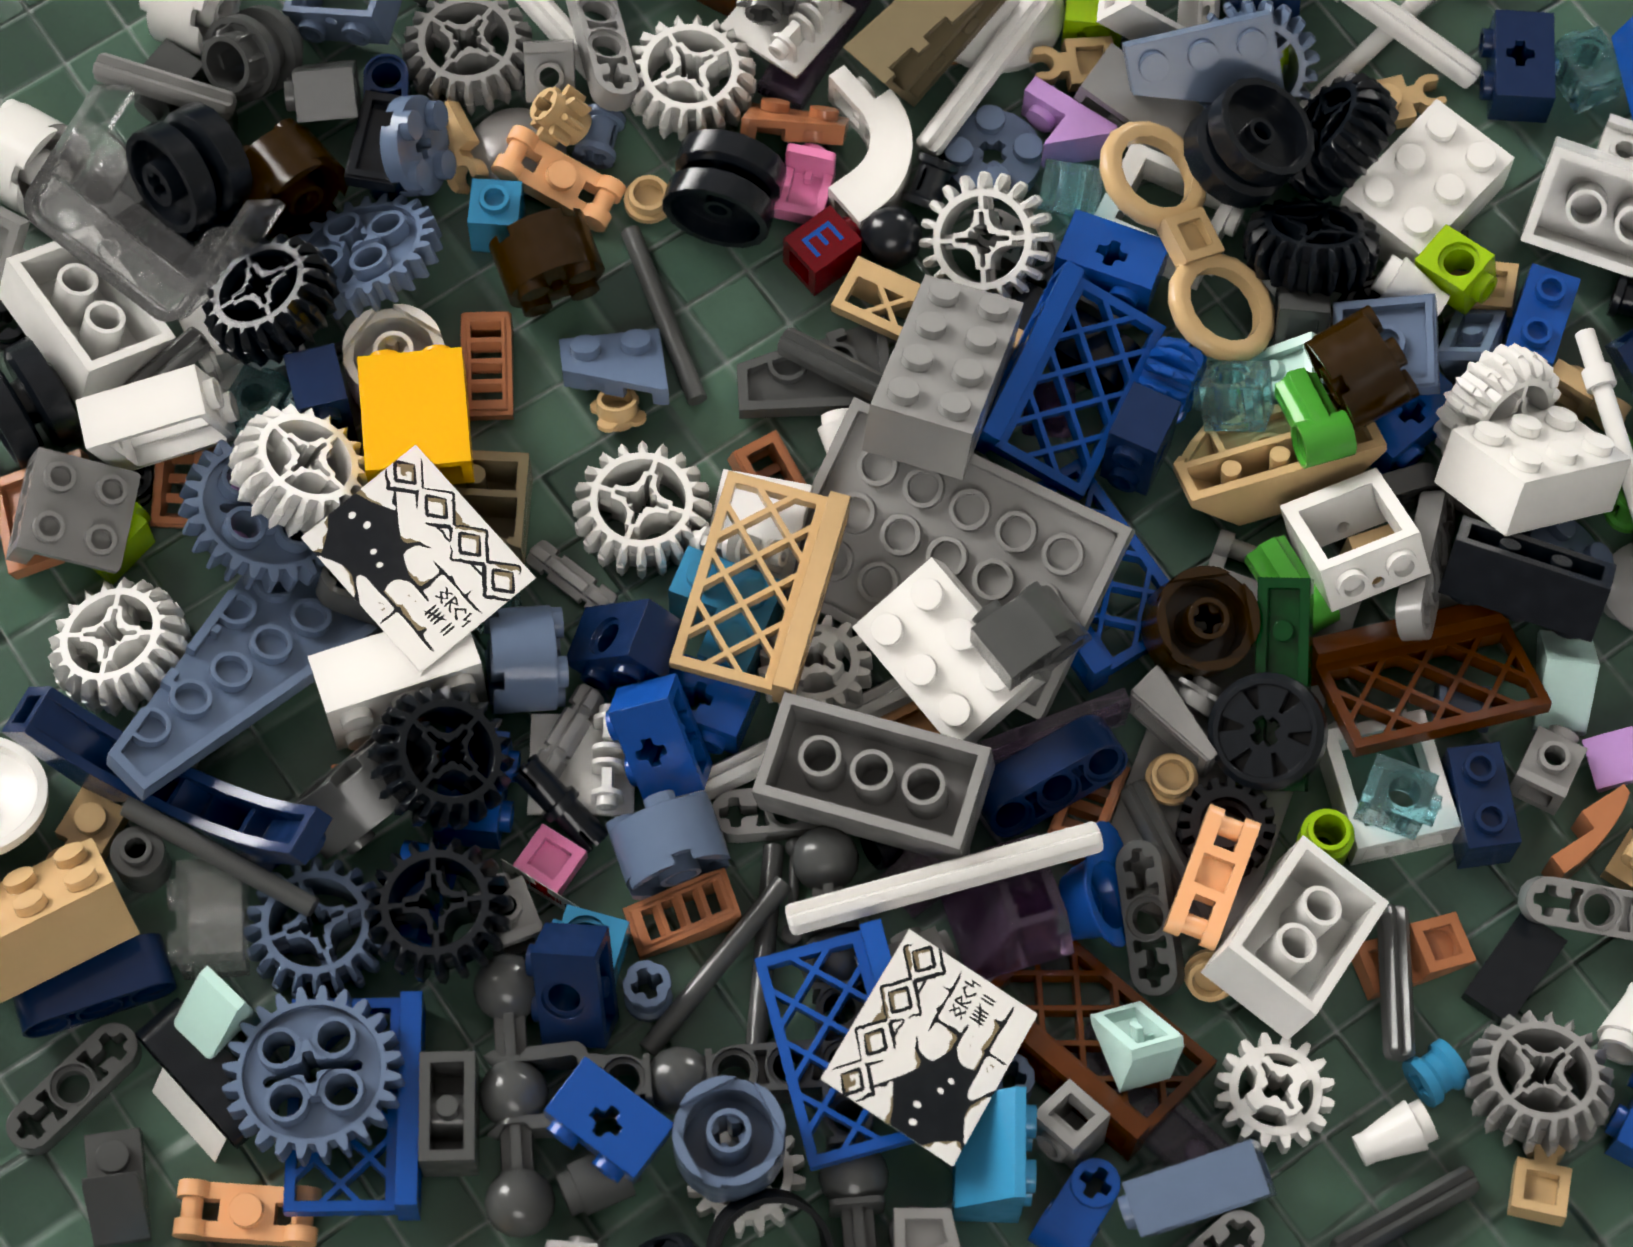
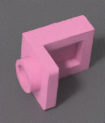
M788 143L785 152L786 180L780 199L774 205V218L804 224L828 207V187L834 184L836 174V153L827 151L822 146L813 143L802 145Z

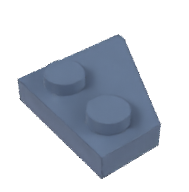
M659 328L647 330L632 329L626 332L601 335L585 334L574 338L559 339L565 387L586 391L599 390L606 395L622 398L627 394V389L652 393L653 404H670Z

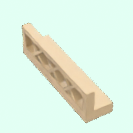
M857 256L831 303V312L897 341L903 327L897 324L894 315L906 320L921 284ZM852 295L874 306L862 309L847 301ZM886 315L888 320L879 316ZM1019 328L1016 336L1014 349L1024 331Z

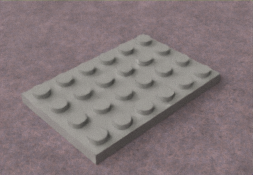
M853 397L812 483L814 486L813 493L828 497L830 491L851 496L848 522L821 613L831 615L833 619L843 624L849 622L853 627L927 560L933 557L944 562L982 607H985L994 600H998L1003 606L1036 581L1041 586L1049 585L1088 631L1136 530L974 453L963 480L862 451L870 404ZM809 508L804 528L811 524L815 509ZM806 539L802 540L800 543L799 548L801 552H803ZM796 560V563H795V568H794L793 574L797 572V568H798V565H799V563L797 562V560ZM792 586L785 589V595L788 597ZM1078 651L1053 670L1049 671L1047 669L1039 672L1038 674L1045 683L1016 709L1040 721H1044Z

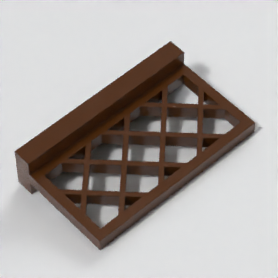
M1460 604L1438 609L1433 634L1429 640L1402 641L1398 635L1396 619L1313 637L1311 686L1318 685L1354 758L1547 713L1552 705V701L1510 626L1509 619L1499 612L1478 605L1466 606ZM1501 643L1508 655V659L1505 664H1502L1477 653V651L1481 647ZM1449 656L1463 662L1457 675L1430 665V660ZM1469 666L1498 677L1492 690L1463 679ZM1394 667H1401L1415 673L1408 687L1380 674L1383 670ZM1421 677L1449 688L1443 701L1415 690ZM1352 678L1366 685L1358 698L1339 690L1334 681ZM1504 680L1526 689L1530 699L1515 701L1498 692ZM1373 688L1401 699L1394 713L1366 701ZM1457 691L1483 702L1484 705L1481 710L1468 713L1450 705ZM1407 703L1436 714L1433 721L1423 724L1416 723L1401 715ZM1361 714L1387 725L1384 732L1362 737L1355 724L1358 715Z
M1052 922L990 982L1001 990L1010 982H1033L1035 1005L1025 1006L1038 1015L1036 1022H1033L1020 1045L1017 1054L1027 1059L1029 1065L1034 1069L1035 1081L1051 1095L1070 1078L1106 1109L1111 1116L1105 1142L1127 1161L1142 1148L1145 1139L1197 1087L1217 1064V1060L1081 944L1076 940L1066 939L1062 934L1061 927L1055 922ZM1051 942L1069 956L1070 970H1041L1040 953ZM1032 962V970H1024ZM1042 982L1071 983L1073 1005H1044ZM1080 983H1101L1110 991L1111 1005H1082ZM1120 1000L1125 1005L1137 1001L1143 1002L1183 1035L1184 1048L1182 1053L1197 1065L1188 1076H1171L1170 1079L1139 1087L1157 1088L1158 1107L1147 1118L1129 1103L1128 1091L1118 1094L1112 1089L1117 1088L1113 1076H1097L1087 1067L1086 1052L1103 1053L1098 1040H1085L1083 1017H1090V1014L1123 1006L1120 1005ZM1045 1017H1074L1076 1040H1055L1046 1032ZM1071 1052H1077L1078 1058H1076ZM1166 1088H1176L1167 1097ZM1073 1107L1072 1111L1087 1122L1088 1119Z

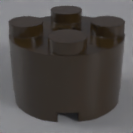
M287 118L281 120L274 126L272 131L260 137L252 145L242 146L249 160L253 183L251 195L241 204L272 238H275L280 233L282 235L286 234L289 238L298 234H310L313 231L309 223H324L327 221L326 212L329 210L335 212L337 210L332 202L340 191L344 196L347 192L348 186L345 185L344 167L308 128L298 125L294 119Z
M551 208L533 213L507 226L510 236L501 243H499L497 235L490 241L489 250L509 302L512 306L521 308L525 317H536L548 312L553 307L552 301L571 296V299L574 301L584 300L595 295L600 290L597 281L603 275L605 267L582 210L573 208L574 216H564L562 208Z
M1369 305L1313 336L1311 340L1304 343L1305 352L1315 373H1317L1319 379L1323 378L1330 391L1328 393L1329 398L1337 411L1344 410L1347 413L1356 431L1370 425L1420 395L1409 373L1405 369L1400 370L1401 367L1408 364L1402 349L1393 337L1385 341L1380 335V333L1384 332L1383 327Z
M1198 566L1181 572L1159 587L1147 599L1141 620L1143 642L1155 666L1158 665L1166 675L1192 680L1193 677L1202 676L1206 679L1214 677L1241 661L1256 641L1260 631L1259 606L1253 592L1245 583L1241 584L1229 574L1230 572L1220 567ZM1193 617L1198 622H1206L1207 630L1203 632L1201 627H1196Z

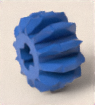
M1163 336L1156 342L1155 347L1151 349L1149 357L1144 364L1142 374L1138 379L1139 384L1182 402L1176 424L1185 419L1187 413L1191 411L1195 398L1198 397V391L1207 368V356L1185 339Z

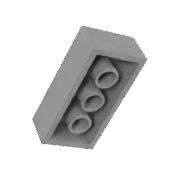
M925 274L870 403L862 451L963 480L1013 352L1024 302Z
M784 692L752 794L760 810L818 826L832 827L846 834L948 861L968 855L995 763L992 748Z

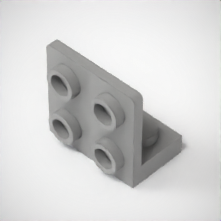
M38 447L27 461L5 560L26 565L37 554L109 573H117L121 569L141 478L140 474L135 471Z

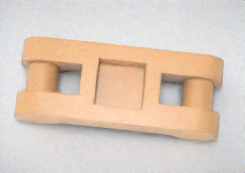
M514 125L506 138L508 147L505 153L498 154L491 166L493 174L501 180L522 181L524 193L551 208H562L565 216H574L573 208L582 210L589 228L596 232H604L612 218L609 212L613 204L620 203L626 191L625 184L613 176L598 173L545 143L529 128ZM525 156L538 163L534 172L524 168L522 162ZM582 189L595 195L592 203H586L578 198Z
M1210 804L1206 811L1174 902L1163 927V932L1179 937L1180 933L1196 938L1199 940V946L1211 951H1215L1261 827V823L1249 818H1245L1244 822L1226 816L1224 815L1226 809ZM1218 835L1235 842L1233 852L1214 845L1216 836ZM1193 899L1212 907L1208 920L1189 913Z
M195 1178L179 1179L177 1198L181 1199L182 1203L180 1217L174 1218L172 1236L174 1238L191 1241L285 1247H316L318 1228L313 1226L314 1216L292 1217L291 1224L277 1225L278 1208H283L284 1186L221 1183ZM297 1185V1201H319L322 1198L323 1190L313 1186ZM204 1203L220 1204L218 1221L202 1219Z

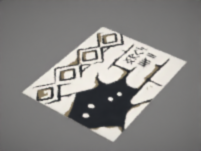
M414 445L300 537L420 673L536 579L417 445Z
M909 929L820 1079L953 1167L1038 1014Z

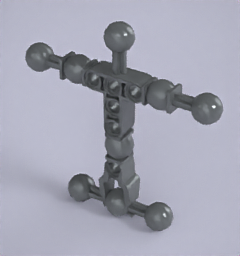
M821 825L807 830L799 837L792 849L791 864L795 876L803 885L812 890V897L844 889L852 881L858 870L859 854L856 844L846 833L839 829ZM852 920L805 933V945L860 930L859 921ZM854 948L832 953L821 971L847 984L858 966L854 958L856 956ZM508 953L492 957L488 960L489 964L487 967H481L475 976L473 993L476 1004L484 1014L493 1018L495 1050L483 1056V1059L492 1068L486 1073L480 1083L478 1097L482 1111L490 1121L495 1123L487 1133V1136L500 1141L501 1174L492 1181L487 1189L484 1207L487 1219L493 1227L506 1236L525 1238L534 1235L547 1226L554 1214L556 1199L553 1188L543 1175L535 1171L533 1138H555L546 1130L551 1124V1121L545 1118L543 1113L548 1103L549 1089L546 1078L540 1071L572 1070L586 1056L614 1078L622 1075L634 1077L639 1082V1086L634 1091L636 1095L652 1107L655 1106L667 1114L676 1115L684 1096L694 1086L709 1078L720 1076L726 1068L734 1066L744 1069L749 1074L747 1081L756 1082L772 1093L779 1104L792 1103L787 1082L778 1079L774 1074L775 1069L782 1064L776 1042L731 1045L720 1049L715 1054H712V1048H706L705 1056L691 1048L674 1046L661 1051L651 1061L649 1053H643V1059L627 1054H588L585 1045L578 1041L528 1046L526 1017L531 1013V1002L535 996L533 977H529L526 974L525 958ZM818 957L806 960L805 962L813 966ZM802 971L803 978L806 979L808 973ZM862 977L855 987L860 992H862ZM817 978L812 985V1002L816 1004L815 1011L825 1016L826 1010L835 1005L842 992ZM852 997L848 999L845 1007L851 1010L854 1017L848 1023L842 1024V1026L847 1029L851 1028L864 1006L863 1003ZM814 1021L816 1037L822 1025ZM830 1030L816 1056L830 1063L845 1037ZM814 1039L791 1040L790 1042L808 1051ZM791 1052L793 1063L799 1065L803 1058ZM810 1063L799 1082L802 1093L822 1103L831 1086L820 1079L825 1071ZM838 1092L829 1107L838 1113L852 1111L859 1115L864 1109L840 1092ZM611 1112L608 1117L602 1118L596 1114L593 1119L595 1122L603 1121L608 1118H617V1115ZM872 1113L863 1126L870 1131L873 1130L874 1115ZM824 1116L823 1129L826 1137V1152L841 1148L850 1132L839 1129L834 1120ZM858 1135L854 1144L868 1141V1139ZM877 1153L819 1169L818 1179L821 1190L829 1200V1217L841 1218L843 1247H877L874 1215L884 1213L885 1196L883 1194L888 1187L889 1170L884 1157Z

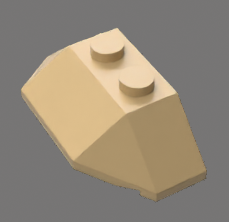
M1279 404L1203 425L1187 445L1182 456H1179L1173 463V471L1191 508L1241 526L1282 514L1280 505L1363 473L1387 451V443L1376 423L1373 422L1357 431L1354 430L1357 442L1355 455L1304 469L1298 462L1291 440V427Z

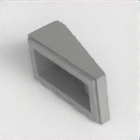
M1156 665L1131 690L1126 707L1127 711L1171 751L1188 758L1194 764L1198 775L1205 778L1212 771L1215 757L1218 753L1165 672Z

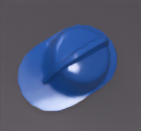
M1098 821L1096 824L1102 834L1103 850L1100 853L1086 856L1083 862L1072 867L1059 880L1057 905L1063 936L1068 940L1104 938L1113 947L1121 948L1126 944L1115 861L1118 852L1124 845L1118 831L1110 822Z

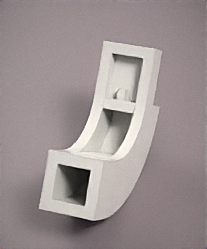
M843 65L829 75L828 101L834 108L839 109L842 117L850 118L849 124L863 139L868 152L854 170L828 187V206L831 205L842 218L844 216L851 218L858 228L861 229L863 223L874 211L884 206H901L903 202L901 197L903 192L908 190L911 175L912 130L902 103L891 89L876 98L870 84L860 76L856 78Z

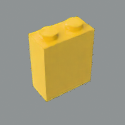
M431 345L425 347L422 351L401 353L395 350L383 349L375 351L369 356H358L357 365L364 463L368 483L414 445L418 446L452 485L474 483L467 381L462 347L451 348L446 345Z

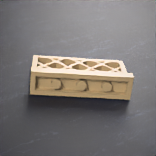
M728 470L671 653L669 668L772 695V701L781 703L784 692L796 695L848 522L851 496L830 491L827 497ZM735 489L757 494L765 508L740 521L731 506ZM769 497L779 501L773 504ZM794 504L815 509L811 524L793 534L789 532L779 515V512ZM728 516L733 525L723 529ZM771 517L783 539L758 551L746 529ZM739 534L751 556L725 569L716 553L718 544ZM806 539L803 552H801L797 543ZM789 547L799 563L797 572L776 582L764 560ZM713 563L718 573L708 577ZM757 565L769 587L743 599L731 577ZM724 581L736 604L710 617L701 601L703 592ZM792 586L787 601L782 591ZM775 595L784 610L782 621L762 631L749 608ZM697 612H699L703 621L694 625ZM742 612L755 635L729 648L716 625ZM707 630L710 631L721 650V653L705 661L684 656L688 641ZM777 635L774 648H772L767 639ZM761 644L770 660L765 678L743 672L734 657ZM727 661L731 668L720 666V664Z

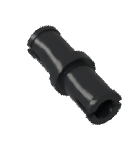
M537 754L532 755L527 760L529 763L526 764L524 762L513 773L511 779L517 782L543 809L541 816L548 823L555 821L577 845L587 850L588 854L594 848L592 846L593 843L597 847L608 835L606 826H603L577 799L579 792L572 785L566 787L540 761Z

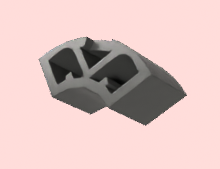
M1038 581L1027 586L1013 600L1003 606L998 600H994L983 607L973 617L972 621L976 625L971 628L970 633L971 644L1010 691L1041 671L1053 670L1092 640L1089 632L1051 586H1041Z
M371 737L341 763L316 779L293 802L294 804L317 806L333 818L324 833L326 840L320 850V853L326 860L343 849H346L352 855L363 848L375 836L372 829L392 814L395 806L399 803L394 796H391L389 799H379L380 792L387 785L384 780L370 779L371 772L381 765L367 758L368 751L374 745H378ZM407 755L409 765L414 773L415 766L412 759ZM438 756L436 757L439 760V762L433 768V772L440 768L443 764V762L438 758ZM432 784L429 789L433 790L434 785Z

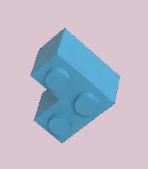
M691 546L687 547L668 589L669 612L680 619L683 618L703 554L702 550ZM719 557L725 569L735 564ZM713 563L708 577L718 573ZM750 568L731 577L743 599L769 587L762 573ZM724 581L704 591L701 599L710 617L736 604ZM775 595L749 608L762 631L778 623L783 612ZM697 612L694 624L703 621L699 612ZM742 612L716 625L729 648L755 635ZM707 630L697 653V658L703 661L721 653L709 630ZM761 644L734 657L743 672L756 675L761 663L759 656L760 650L763 649ZM727 661L720 664V666L731 668Z

